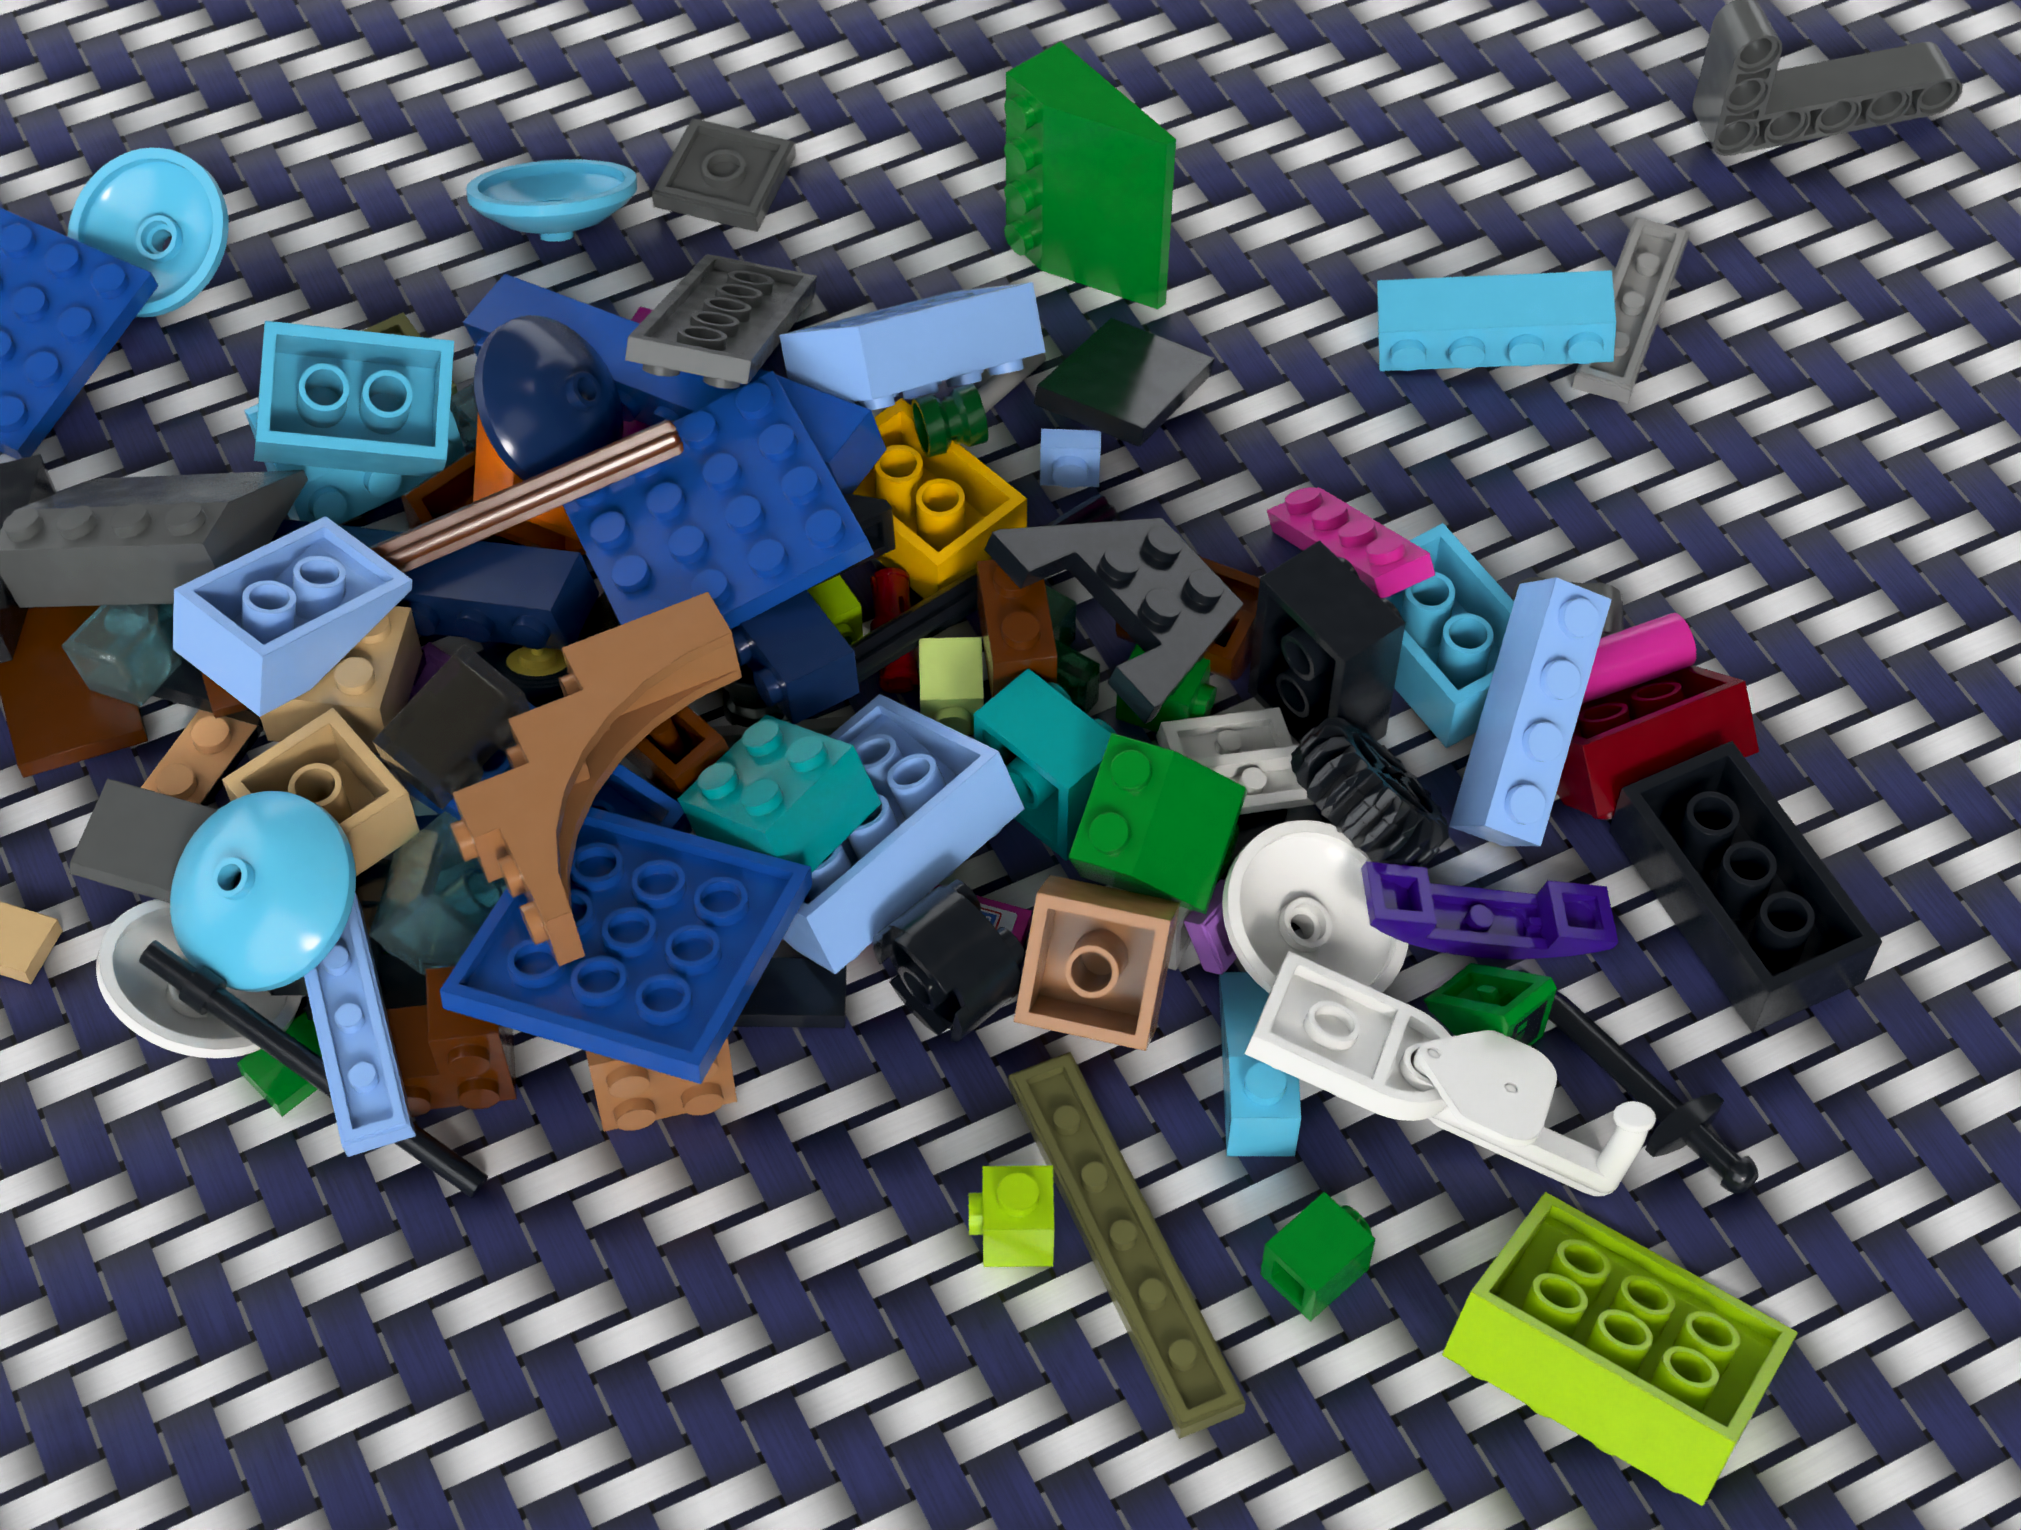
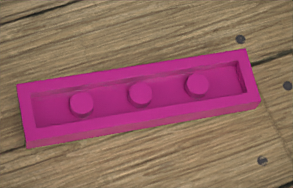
M1307 487L1296 490L1286 496L1284 503L1266 510L1274 533L1302 551L1320 540L1336 557L1344 558L1350 562L1360 580L1380 599L1387 598L1435 576L1433 563L1428 551L1320 487Z

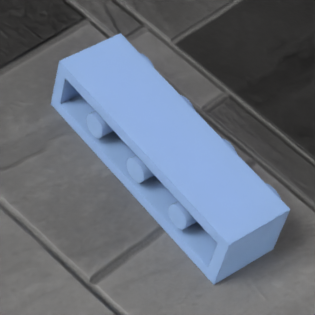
M1557 577L1519 584L1449 827L1504 847L1541 846L1612 599Z

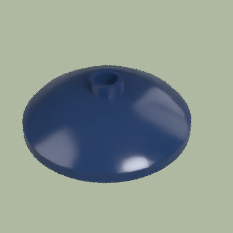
M527 315L502 324L486 338L479 351L474 373V392L479 417L486 435L497 454L523 481L623 438L622 404L614 379L596 350L574 330L548 317Z

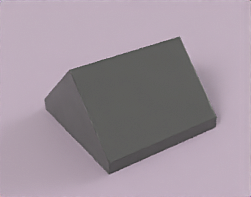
M108 778L70 861V874L170 903L172 881L179 859L193 834L217 809Z

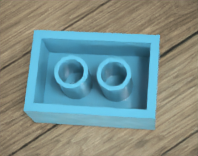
M265 321L254 461L428 478L437 472L443 471L447 461L454 341Z
M1442 523L1409 540L1430 553L1435 576L1385 599L1389 600L1397 608L1402 620L1406 623L1394 688L1447 749L1477 731L1514 601L1445 524Z

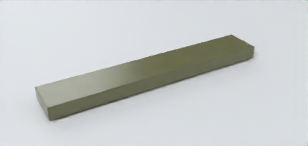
M1071 1052L1008 1075V1087L1046 1165H1053V1180L1178 1438L1181 1439L1244 1413L1246 1401Z

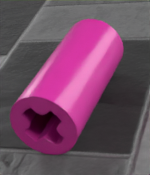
M1671 613L1601 637L1582 704L1694 665L1696 661V645L1693 634L1684 618L1678 613Z

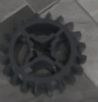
M1333 716L1332 718H1326L1317 728L1314 726L1300 740L1301 744L1291 753L1292 760L1290 761L1298 784L1307 791V798L1318 806L1322 811L1321 815L1333 823L1337 832L1344 834L1355 848H1360L1364 851L1371 861L1421 867L1424 864L1426 865L1440 852L1439 847L1449 838L1447 819L1442 815L1441 807L1431 799V793L1422 787L1417 781V777L1404 767L1401 760L1396 759L1387 750L1385 745H1381L1374 740L1369 732L1361 731L1355 723Z

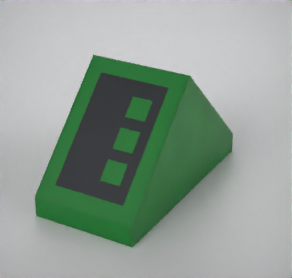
M1470 963L1425 998L1424 1002L1428 1010L1455 1036L1493 1030L1531 1046L1544 1035L1557 987L1552 977Z

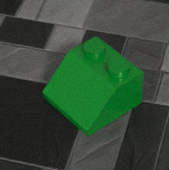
M1111 733L1068 858L1083 878L1129 892L1181 902L1180 907L1206 914L1247 794V789L1174 750Z

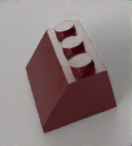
M1692 665L1582 704L1556 793L1564 805L1590 814L1595 819H1612L1621 789L1625 786L1730 741H1733L1744 757L1758 753L1759 747L1746 681Z

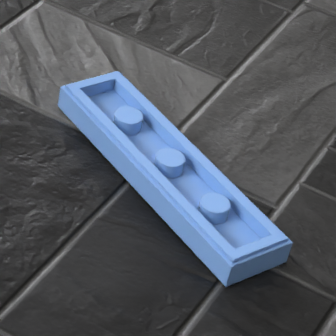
M355 893L348 922L337 943L329 954L304 976L342 1148L348 1157L416 1136L361 903Z

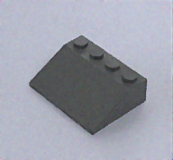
M304 470L93 479L18 508L6 518L0 530V576L20 608L174 604L175 588L270 543L308 478Z

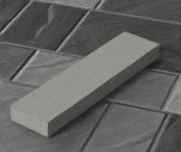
M1635 217L1612 276L1616 312L1614 362L1579 364L1572 388L1622 403H1629L1685 251L1690 231Z

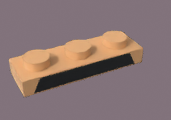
M199 709L141 788L208 807L224 785L222 779L235 770L264 728L225 716L215 718L213 713Z

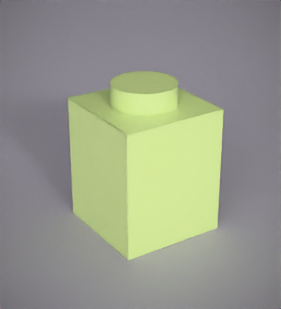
M982 637L919 639L921 714L964 735H974L973 714L984 705Z

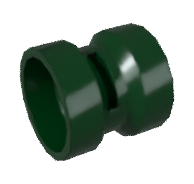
M974 384L953 388L950 395L943 397V402L933 394L912 399L914 425L926 457L947 453L952 441L954 444L963 443L968 447L987 443L988 425L981 397Z

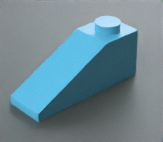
M1224 972L1222 975L1219 974L1226 1156H1295L1301 1123L1299 1078L1275 1069L1245 1054L1269 993L1259 986L1247 972Z

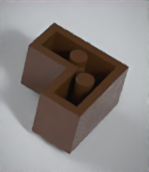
M455 966L426 969L427 1005L386 1009L411 1117L421 1116L431 1109L463 1106L469 1109H484L497 1104L498 1101L517 1099L513 1029L443 1009L440 989Z

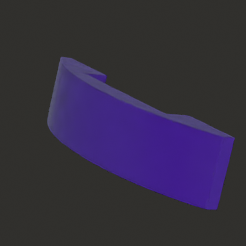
M1366 861L1361 868L1370 925L1390 937L1417 947L1477 958L1537 959L1590 954L1613 949L1618 944L1607 886L1547 880L1537 894L1430 883L1428 869L1425 867Z

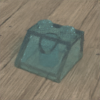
M444 811L395 851L369 932V936L381 944L389 954L400 958L420 974H426V969L456 966L507 888L503 877L488 883L477 858L467 862L463 860L450 828V824L458 820L447 811Z

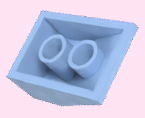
M324 516L175 588L173 650L261 717L310 691L412 590L413 580L328 517Z

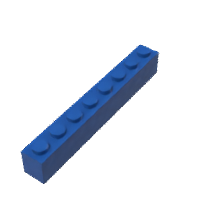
M504 274L463 321L475 344L473 350L477 357L484 341L491 332L512 319L527 315H538L557 320L568 326L596 350L608 367L617 386L622 404L623 420L626 422L636 420L652 426L664 420L677 421L738 389L710 386L703 381L704 376L681 371L679 375L672 377L647 373L642 369L643 364L625 361L628 336L639 323L508 274ZM759 369L751 381L769 372ZM776 375L840 491L853 494L887 450L872 411Z

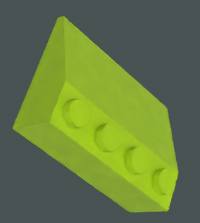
M1545 1192L1471 1290L1442 1356L1463 1367L1473 1377L1487 1381L1527 1404L1537 1414L1551 1418L1591 1441L1604 1453L1616 1456L1653 1477L1666 1489L1682 1494L1703 1506L1798 1332Z

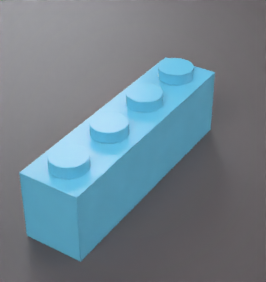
M1612 270L1377 280L1379 371L1614 362L1616 312Z

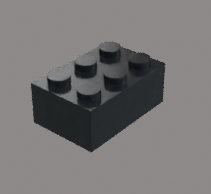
M1319 540L1260 578L1248 692L1265 709L1280 708L1289 734L1299 744H1301L1300 740L1314 726L1317 728L1326 718H1332L1333 716L1355 723L1361 731L1369 732L1373 739L1378 741L1386 735L1406 623L1402 620L1397 608L1385 598L1380 599L1360 580L1350 562L1344 558L1336 557Z

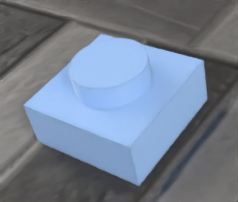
M1041 429L1040 485L1062 486L1066 488L1079 486L1099 487L1101 431Z

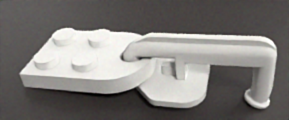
M1288 951L1245 1051L1246 1055L1381 1116L1405 1121L1428 1118L1436 1126L1592 1196L1611 1194L1619 1186L1642 1148L1648 1130L1653 1128L1656 1122L1654 1111L1646 1104L1629 1101L1618 1105L1613 1112L1616 1127L1602 1153L1544 1127L1557 1083V1073L1550 1060L1541 1052L1493 1030L1451 1036L1441 1024L1423 1011Z

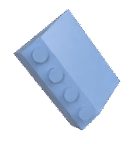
M882 694L877 695L829 736L854 745L882 804L812 872V887L783 937L797 952L834 974H837L849 962L856 959L873 942V937L920 901L941 881L953 874L957 867L989 839L996 836L1005 825L1025 809L998 750Z

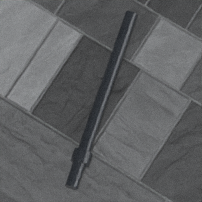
M157 940L147 946L139 962L180 991L178 998L201 1015L209 1011L331 1098L322 1057L227 991V981L207 967L201 966L196 969ZM413 1123L416 1133L415 1137L394 1143L470 1198H473L480 1191L488 1178L487 1174L415 1123Z

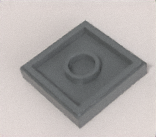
M692 118L652 192L653 206L758 232L796 157L795 142Z

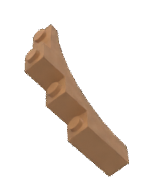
M709 592L561 648L569 673L559 678L564 697L508 719L516 746L505 749L512 770L452 793L461 820L451 823L450 828L463 860L467 862L477 858L488 883L503 877L512 898L525 894L528 903L519 906L529 935L534 945L545 941L548 942L558 966L585 956L572 914L570 873L577 837L595 796L621 760L653 729L695 700L742 678L732 632Z

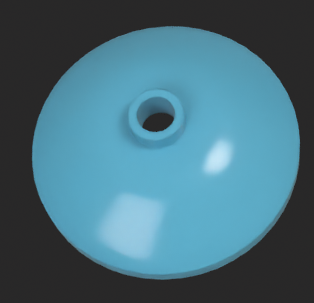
M142 148L127 152L111 160L100 168L87 182L72 210L68 237L151 272L158 284V288L136 317H154L172 312L190 302L207 286L215 275L227 245L229 229L228 212L225 199L217 182L199 163L174 150ZM172 236L169 246L163 251L165 240Z
M581 159L547 160L517 164L489 171L471 180L466 186L468 203L484 217L515 231L540 234V239L543 241L557 242L573 238L574 231L602 222L627 204L637 191L636 173L632 169L612 162Z
M262 791L252 793L229 802L213 813L198 828L186 845L177 864L171 887L170 914L172 927L177 943L189 963L196 969L201 966L207 967L227 981L226 987L246 992H262L277 989L295 982L313 970L337 943L352 910L356 888V869L348 838L339 823L324 808L304 797L289 792ZM241 873V881L238 884V886L234 888L235 880L237 876Z

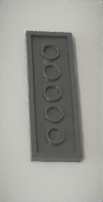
M706 254L628 336L625 361L643 364L642 369L645 372L658 376H677L680 374V371L704 376L703 381L706 384L718 388L734 389L740 387V384L748 385L780 343L779 335L787 333L813 300L817 275Z

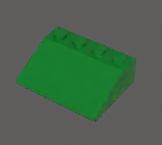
M1060 41L1006 72V101L1004 103L1006 114V144L1004 146L1006 156V186L1004 188L1006 197L1005 238L1015 253L1027 257L1043 272L1159 309L1166 304L1176 139Z

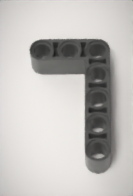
M1733 0L1725 5L1714 18L1694 96L1693 113L1715 152L1723 156H1730L1932 116L1950 108L1962 94L1963 86L1938 45L1933 42H1920L1777 70L1782 53V42L1758 1Z

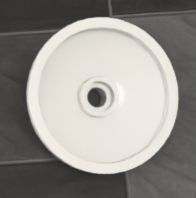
M1295 820L1274 825L1253 838L1239 852L1228 871L1222 900L1223 918L1228 939L1241 965L1254 981L1269 994L1288 951L1382 993L1392 984L1403 966L1408 943L1380 932L1372 927L1369 922L1361 868L1366 861H1376H1371L1364 851L1360 848H1355L1352 842L1344 834L1337 832L1336 827L1332 824L1312 820ZM1291 922L1301 928L1303 939L1295 934L1291 927Z
M154 899L138 904L120 915L111 924L99 948L96 961V975L100 991L106 1003L128 1028L161 1048L187 1056L230 1058L253 1053L261 1049L209 1011L204 1015L196 1012L178 998L180 993L178 989L139 962L147 946L157 940L189 963L174 935L169 902ZM226 987L227 991L284 1031L289 1028L294 1020L302 995L271 996V993L268 991L246 992Z

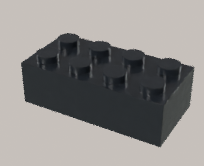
M1733 741L1621 789L1610 826V833L1752 1033L1865 981L1882 940Z

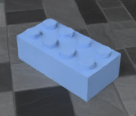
M1033 282L952 291L779 335L788 379L851 403L857 401L858 405L870 410L895 405L894 397L899 396L900 392L903 393L904 399L939 393L938 385L942 384L943 380H946L947 387L962 386L982 381L981 373L984 372L983 369L988 368L989 375L1019 371L1024 369L1023 358L1045 353Z

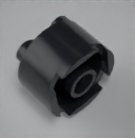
M955 879L946 887H936L873 937V950L879 965L890 958L898 972V975L889 981L896 994L907 1008L929 1030L938 1036L948 1028L952 1030L951 1042L957 1043L1019 994L1021 973L1018 964L1025 960L1026 955L1023 946L1007 928L999 927L997 930L981 912L980 902L974 892L960 880Z

